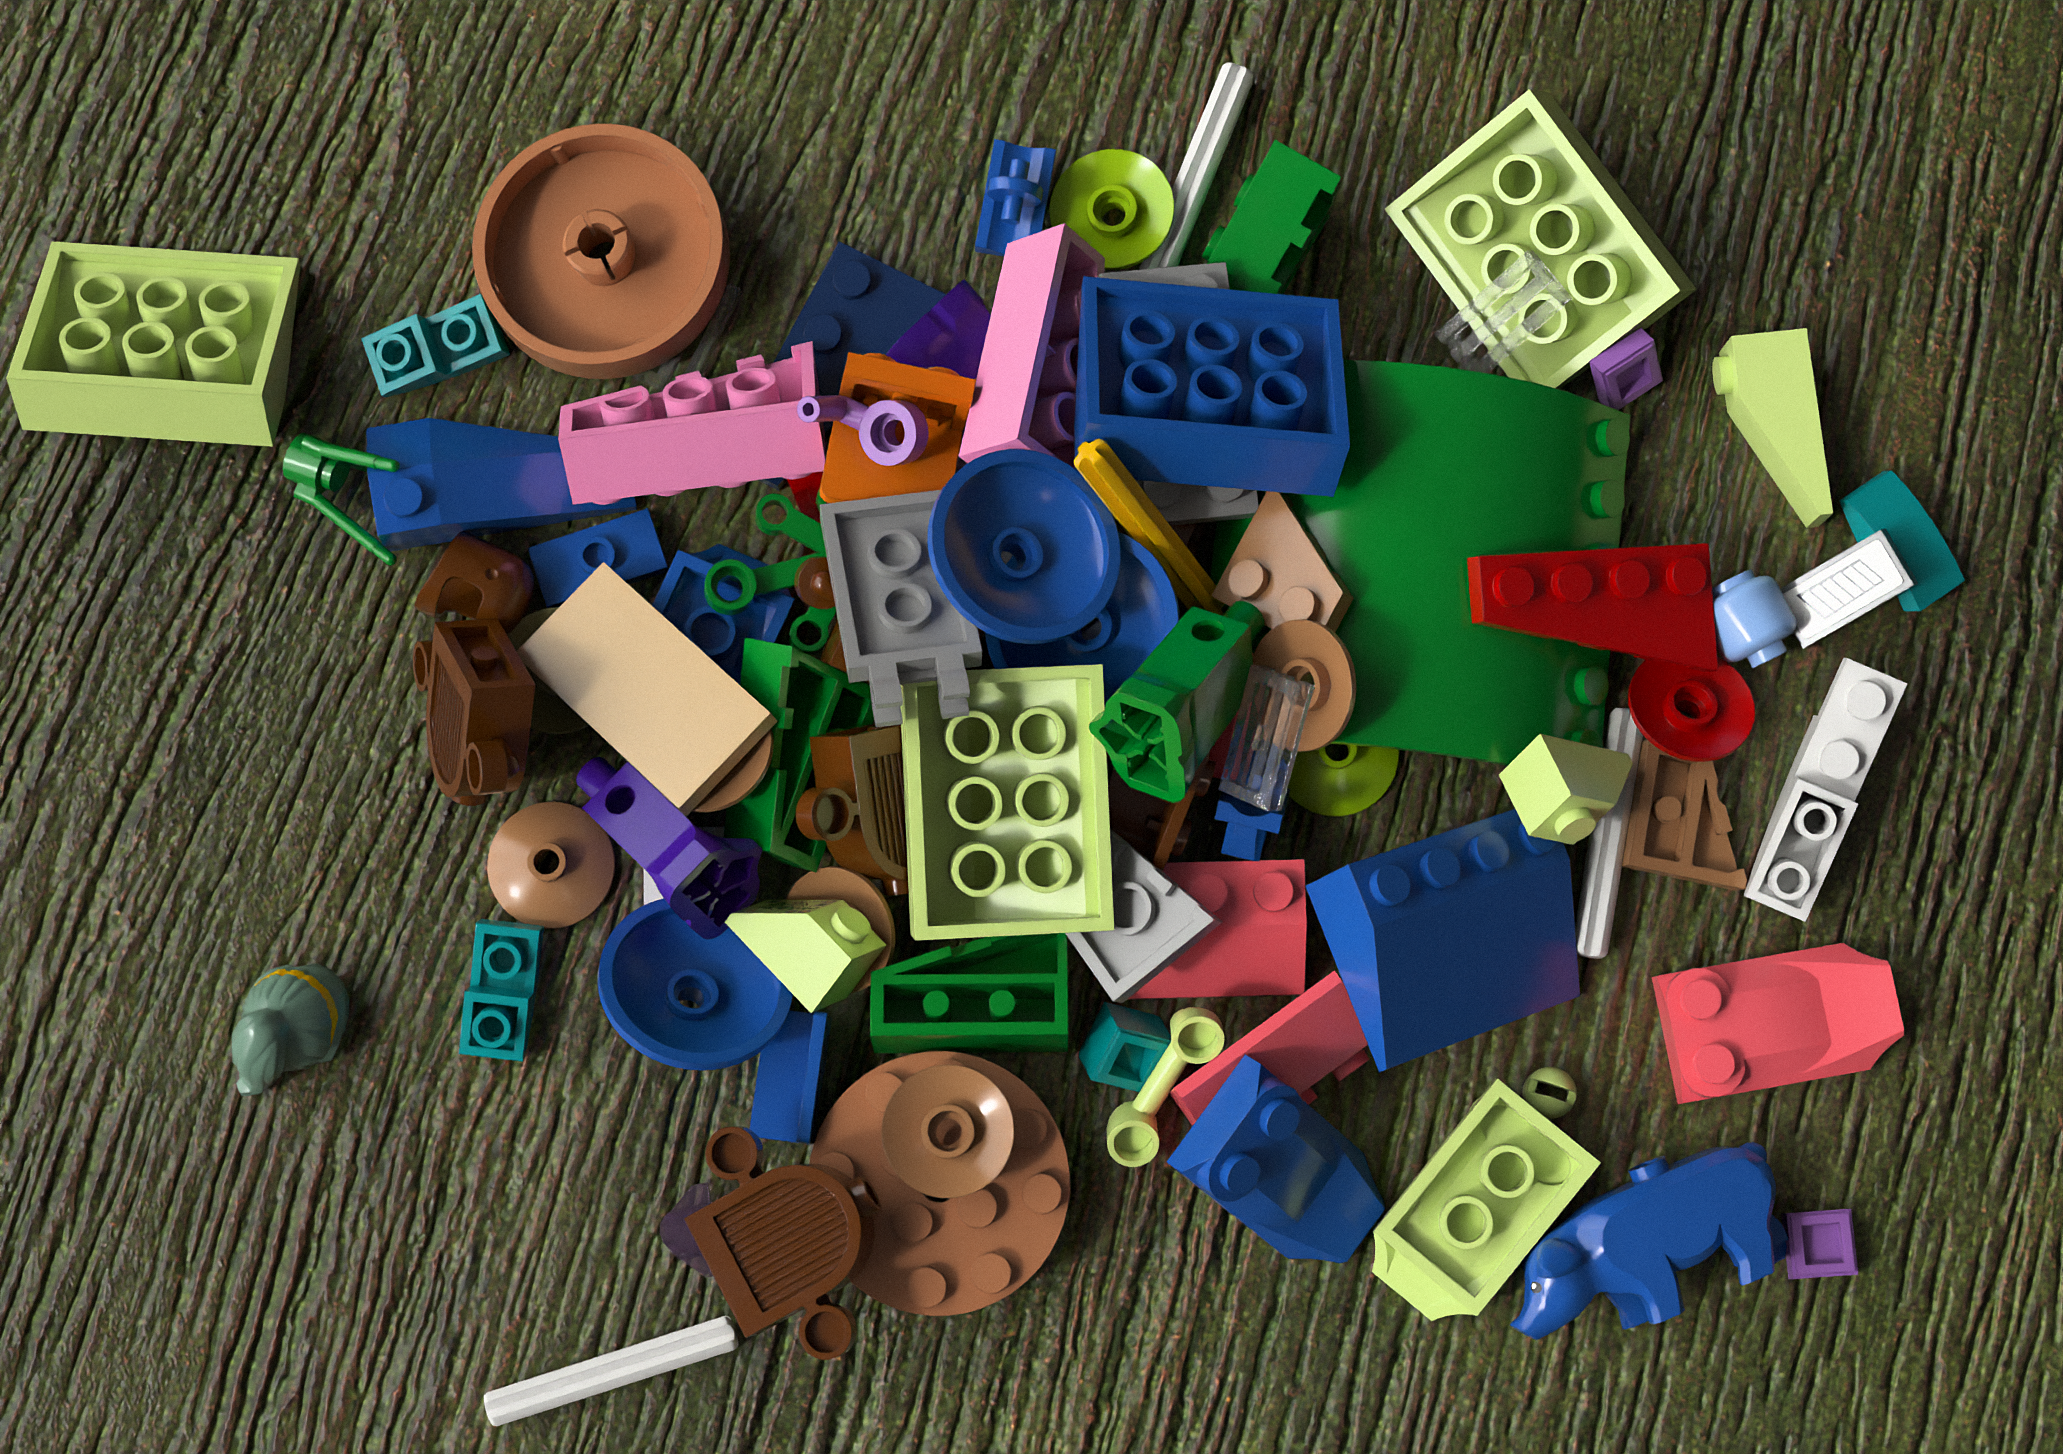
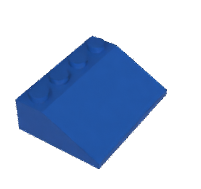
M1084 276L1081 290L1074 417L1075 458L1079 454L1077 448L1083 442L1091 443L1100 438L1109 444L1135 480L1334 497L1350 448L1338 299Z
M1516 809L1348 864L1305 886L1379 1072L1580 996L1570 858L1563 842L1529 836Z

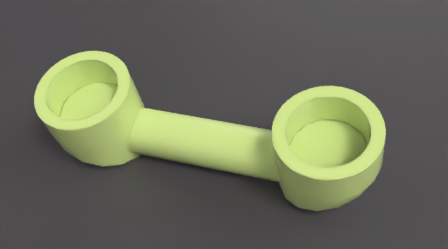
M1188 1007L1173 1014L1170 1020L1172 1041L1135 1100L1124 1102L1109 1117L1106 1128L1107 1147L1111 1157L1119 1164L1128 1167H1138L1147 1164L1155 1157L1159 1149V1135L1155 1115L1188 1062L1193 1064L1206 1063L1217 1057L1224 1046L1222 1023L1218 1016L1210 1010L1200 1007Z

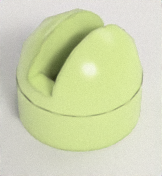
M1544 1067L1532 1072L1523 1085L1522 1094L1523 1100L1544 1117L1555 1119L1564 1116L1572 1109L1577 1098V1089L1574 1080L1566 1071L1557 1067ZM1538 1082L1566 1090V1101L1535 1093Z

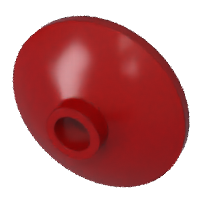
M1717 657L1718 671L1712 672L1688 669L1683 665L1645 660L1636 670L1629 685V710L1634 723L1642 735L1661 751L1687 761L1707 762L1718 760L1735 752L1745 742L1754 724V700L1743 677L1730 664ZM1679 710L1689 713L1692 718L1682 715Z

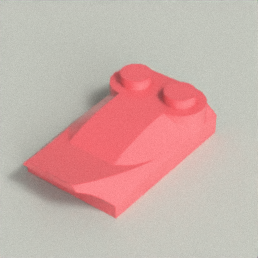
M1845 943L1703 968H1692L1686 971L1652 977L1678 1104L1871 1070L1879 1057L1892 1044L1904 1036L1903 1021L1889 962L1858 952Z

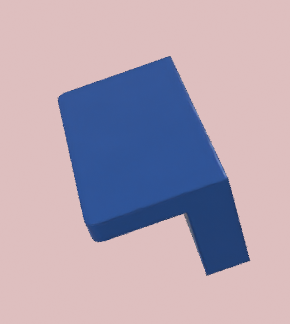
M789 1010L786 1021L776 1038L760 1052L749 1128L759 1138L814 1145L832 1017L828 1013L815 1011L813 1014Z

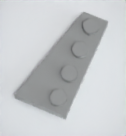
M1110 828L1114 930L1071 932L1065 934L1112 1001L1123 1003L1220 925L1222 921Z

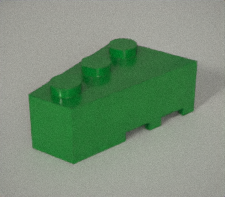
M1274 140L1256 175L1250 173L1238 192L1233 206L1237 209L1227 227L1218 226L1208 242L1202 258L1207 260L1206 264L1226 262L1229 290L1284 295L1332 214L1342 177L1281 142Z
M745 637L740 686L765 707L778 722L771 728L774 742L769 768L759 785L746 798L726 809L723 838H750L762 847L761 857L817 872L827 844L823 840H811L804 836L796 822V807L800 797L807 790L816 788L809 737L872 724L874 716L870 685L862 681L849 683L846 673L793 646Z
M1065 933L984 937L951 949L950 946L872 971L870 1037L874 1053H922L928 1051L957 1053L1068 1052L1067 935Z

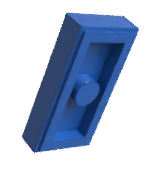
M648 508L528 548L547 608L560 607L603 562L627 584H632L668 572L669 570Z

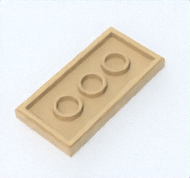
M604 562L516 651L521 661L686 816L778 722L765 707Z

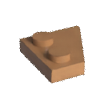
M1267 491L1211 596L1229 606L1236 601L1251 603L1262 613L1265 626L1271 629L1285 621L1308 619L1322 623L1336 632L1354 598L1340 576L1333 572L1326 563V554L1314 535L1307 532L1291 508L1294 504L1289 496L1282 492Z
M1648 740L1642 741L1622 867L1733 891L1746 889L1747 878L1744 868L1737 869L1727 832L1732 831L1726 806L1719 800L1717 795L1718 779L1712 761L1694 762L1679 759L1661 751Z

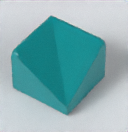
M1104 1002L1080 1048L1079 1058L1090 1080L1140 1092L1172 1040L1160 1017Z

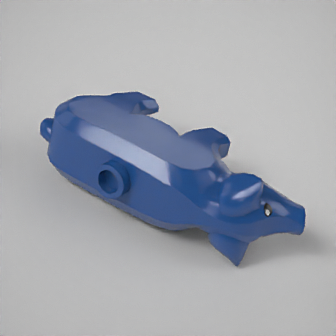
M1754 1142L1745 1143L1740 1147H1712L1669 1165L1665 1156H1660L1629 1169L1631 1182L1584 1203L1545 1237L1540 1238L1521 1261L1520 1266L1525 1272L1524 1305L1520 1315L1509 1325L1524 1335L1538 1340L1578 1317L1599 1292H1603L1619 1311L1622 1329L1633 1328L1647 1321L1650 1324L1661 1323L1685 1311L1676 1271L1699 1264L1711 1256L1720 1245L1729 1254L1734 1266L1738 1267L1740 1285L1752 1283L1772 1274L1775 1271L1774 1264L1785 1258L1786 1241L1789 1239L1783 1225L1772 1215L1776 1183L1772 1170L1766 1163L1767 1152L1765 1148Z

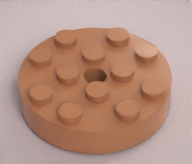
M589 124L567 128L550 134L524 149L506 165L490 186L479 209L473 232L472 253L476 280L488 308L507 336L523 352L542 365L555 371L581 378L613 379L639 374L667 362L682 352L698 337L713 317L722 299L729 273L730 246L726 223L714 193L704 175L686 154L670 142L648 131L625 125ZM600 243H614V247L606 255L610 269L606 268L601 258H589L591 250Z
M928 1051L910 1054L886 1062L863 1075L839 1097L828 1112L815 1139L809 1164H821L835 1168L852 1180L863 1175L870 1182L879 1198L882 1210L873 1215L875 1233L870 1256L861 1272L851 1283L875 1300L895 1309L913 1314L950 1316L968 1313L996 1303L1016 1291L1037 1272L1050 1255L1059 1239L1069 1207L1070 1168L1068 1155L1057 1124L1047 1107L1022 1080L995 1063L964 1053ZM936 1065H959L971 1068L989 1078L1005 1096L1014 1121L1013 1147L1006 1165L990 1184L967 1196L950 1198L944 1202H935L927 1195L908 1186L890 1166L882 1144V1119L890 1097L899 1085L911 1075ZM953 1119L943 1120L937 1127V1138L945 1145L956 1143L962 1134L960 1124Z

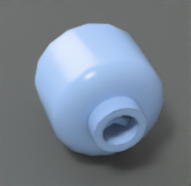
M1749 569L1712 588L1716 649L1723 660L1738 662L1747 658L1752 668H1756L1787 652L1782 640L1793 633L1796 629L1797 621L1774 578L1770 576L1755 577L1752 569Z

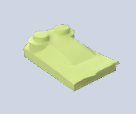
M1495 1078L1482 1096L1472 1104L1465 1117L1373 1230L1375 1260L1372 1272L1431 1321L1457 1314L1478 1316L1601 1162L1503 1082Z

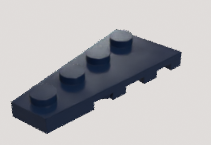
M839 241L774 362L792 358L791 346L813 341L820 396L839 395L848 352L861 355L867 353L886 355L897 340L946 294ZM833 421L823 422L825 441L831 435ZM782 477L758 480L778 491L788 483L787 479Z

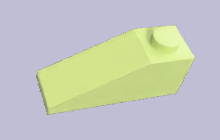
M1807 328L1731 336L1720 350L1719 357H1714L1712 374L1715 391L1718 395L1725 394L1727 413L1805 527H1819L1833 514Z

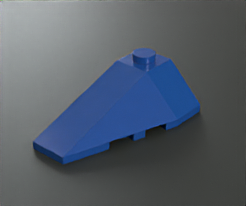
M434 418L366 428L367 453L393 459L400 464L397 472L367 467L377 536L390 551L450 542L463 530L479 537L637 510L635 497L622 498L615 503L606 505L593 502L573 505L558 436Z

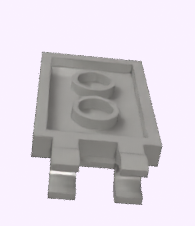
M941 490L820 504V522L849 683L869 680L876 728L903 724L900 706H903V698L900 685L937 680L942 719L969 716L967 697H970V688L965 668L982 665V648L978 628L963 617L950 603L939 586L931 566L927 543L928 525L933 505Z

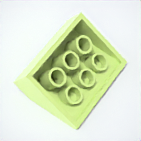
M1531 89L1526 91L1385 208V211L1507 376L1560 389L1589 369V361L1639 328L1645 330L1697 290L1549 92Z
M52 241L6 378L22 430L273 447L286 397L300 274L299 258Z
M1103 664L966 670L970 688V697H967L969 716L942 719L937 680L900 685L903 698V706H900L903 719L901 734L910 934L914 940L1114 930L1107 751L1089 730V723L1105 710Z

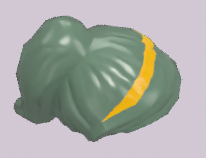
M317 963L298 967L283 965L268 970L258 978L245 999V1004L242 1006L241 1020L232 1033V1062L239 1071V1080L236 1085L241 1096L262 1093L274 1084L283 1072L309 1069L314 1064L332 1060L348 1021L349 996L343 981L331 969Z

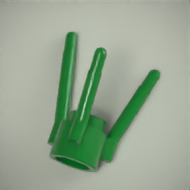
M301 433L296 436L286 451L282 468L284 477L297 483L294 490V498L313 505L387 565L392 566L396 564L397 557L324 497L322 493L327 490L333 492L339 490L345 483L350 468L367 472V467L397 472L400 468L399 462L381 457L380 455L338 446L309 433Z

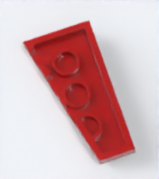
M1709 543L1489 555L1467 558L1471 620L1473 624L1545 639L1554 638L1578 643V646L1634 655L1635 658L1683 665L1685 668L1702 672L1718 671Z

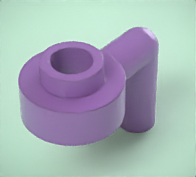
M827 395L806 396L797 405L798 416L804 422L839 421L858 430L864 452L871 460L880 465L909 464L923 453L928 442L929 431L924 414L916 405L906 400H883L868 407L846 396ZM899 421L902 422L905 431L902 444L895 436V428Z

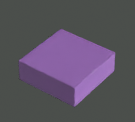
M1639 328L1589 361L1599 402L1616 410L1621 409L1663 381L1654 339L1642 328Z
M1851 1209L1782 1214V1224L1789 1239L1786 1241L1788 1279L1858 1275Z

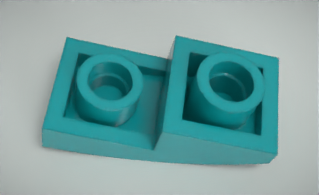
M482 294L476 295L428 318L414 314L361 338L381 396L384 397L406 393L442 382L510 355L500 324L488 308Z
M1892 470L1882 471L1839 500L1857 543L1886 528L1915 576L1918 584L1897 596L1904 611H1922L1965 581L1955 558L1932 519L1907 486Z
M480 919L476 922L470 986L464 992L459 1054L524 1061L535 1004L544 926Z

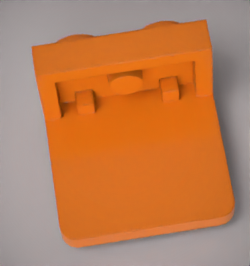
M848 352L839 395L849 397L868 407L883 400H906L913 403L922 411L926 418L929 431L928 442L923 453L915 461L904 465L884 466L874 462L866 455L860 443L858 430L839 421H833L819 489L821 498L827 503L942 490L956 471L962 433L971 407L976 379L962 377L955 371L944 367L925 369L898 363L893 358L880 353L861 355ZM899 421L895 428V436L902 444L905 431L902 422Z

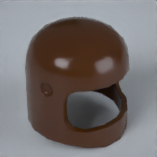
M463 530L450 543L438 565L418 593L414 606L416 610L435 619L441 617L446 612H456L472 620L498 619L505 633L509 634L516 628L521 619L525 617L530 607L534 592V577L529 565L522 558Z

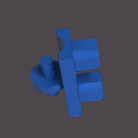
M994 139L975 242V252L1004 257L1007 243L1043 230L1056 149L1023 147L1007 141Z
M1252 748L1244 751L1236 759L1233 775L1225 782L1215 815L1216 820L1228 822L1221 853L1251 861H1260L1267 832L1279 834L1290 789L1285 788L1288 770L1284 760L1276 752L1267 748Z

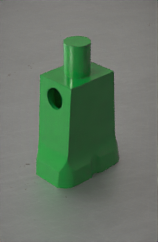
M1236 601L1223 616L1192 606L1131 677L1106 702L1105 710L1089 723L1090 732L1105 747L1115 770L1129 787L1172 803L1179 802L1185 797L1199 765L1255 688L1252 642L1263 629L1265 620L1262 613L1254 605L1246 601Z

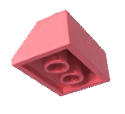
M1304 859L1166 863L1162 872L1218 917L1222 923L1127 1000L1291 996L1304 993L1307 932Z
M1334 970L1175 1086L1169 1095L1191 1125H1194L1245 1054L1262 1064L1279 1080L1294 1088L1301 1099L1307 1104L1318 1098L1311 1086L1327 1074L1332 1072L1339 1082L1366 1063L1370 1058L1363 1048L1368 1043L1341 978Z

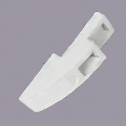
M1843 658L1818 716L1813 715L1762 840L1744 896L1806 922L1858 806V803L1855 802L1856 797L1907 683L1851 659Z

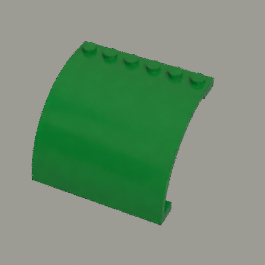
M1343 360L1350 448L1334 497L1284 493L1293 502L1294 506L1291 508L1305 530L1314 535L1326 554V563L1333 572L1340 576L1354 598L1335 633L1345 644L1354 665L1356 699L1347 726L1332 744L1415 751L1508 766L1539 734L1603 748L1605 703L1609 689L1608 668L1610 650H1597L1578 646V643L1554 638L1545 639L1473 624L1471 620L1467 558L1489 555L1619 548L1621 517L1625 502L1624 482L1627 449L1630 443V415L1567 391L1511 377L1423 364ZM1257 490L1258 505H1260L1267 491ZM1252 518L1216 521L1210 576L1216 585ZM1224 604V606L1221 609L1223 611V615L1230 607L1227 604ZM1264 625L1263 629L1253 640V654L1262 638L1271 628ZM1249 696L1246 702L1237 750L1257 748V740H1271L1258 724Z

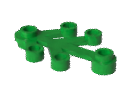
M818 490L816 506L820 512V504H826V502L821 498ZM772 493L761 498L756 506L755 522L763 533L770 536L785 534L817 553L752 570L741 561L734 559L722 560L710 568L705 578L704 595L709 606L718 613L736 615L745 611L752 604L756 596L795 587V574L804 561L816 556L827 557L821 524L794 509L791 501L784 495ZM770 505H777L783 508L787 517L780 524H771L764 519L763 510ZM724 581H734L741 587L742 594L735 600H725L718 594V586ZM810 606L805 615L799 616L792 623L789 632L790 645L810 656L820 653L827 643L829 635L828 626L836 614V607L818 609ZM805 625L814 626L820 632L821 639L814 645H805L799 641L797 630Z

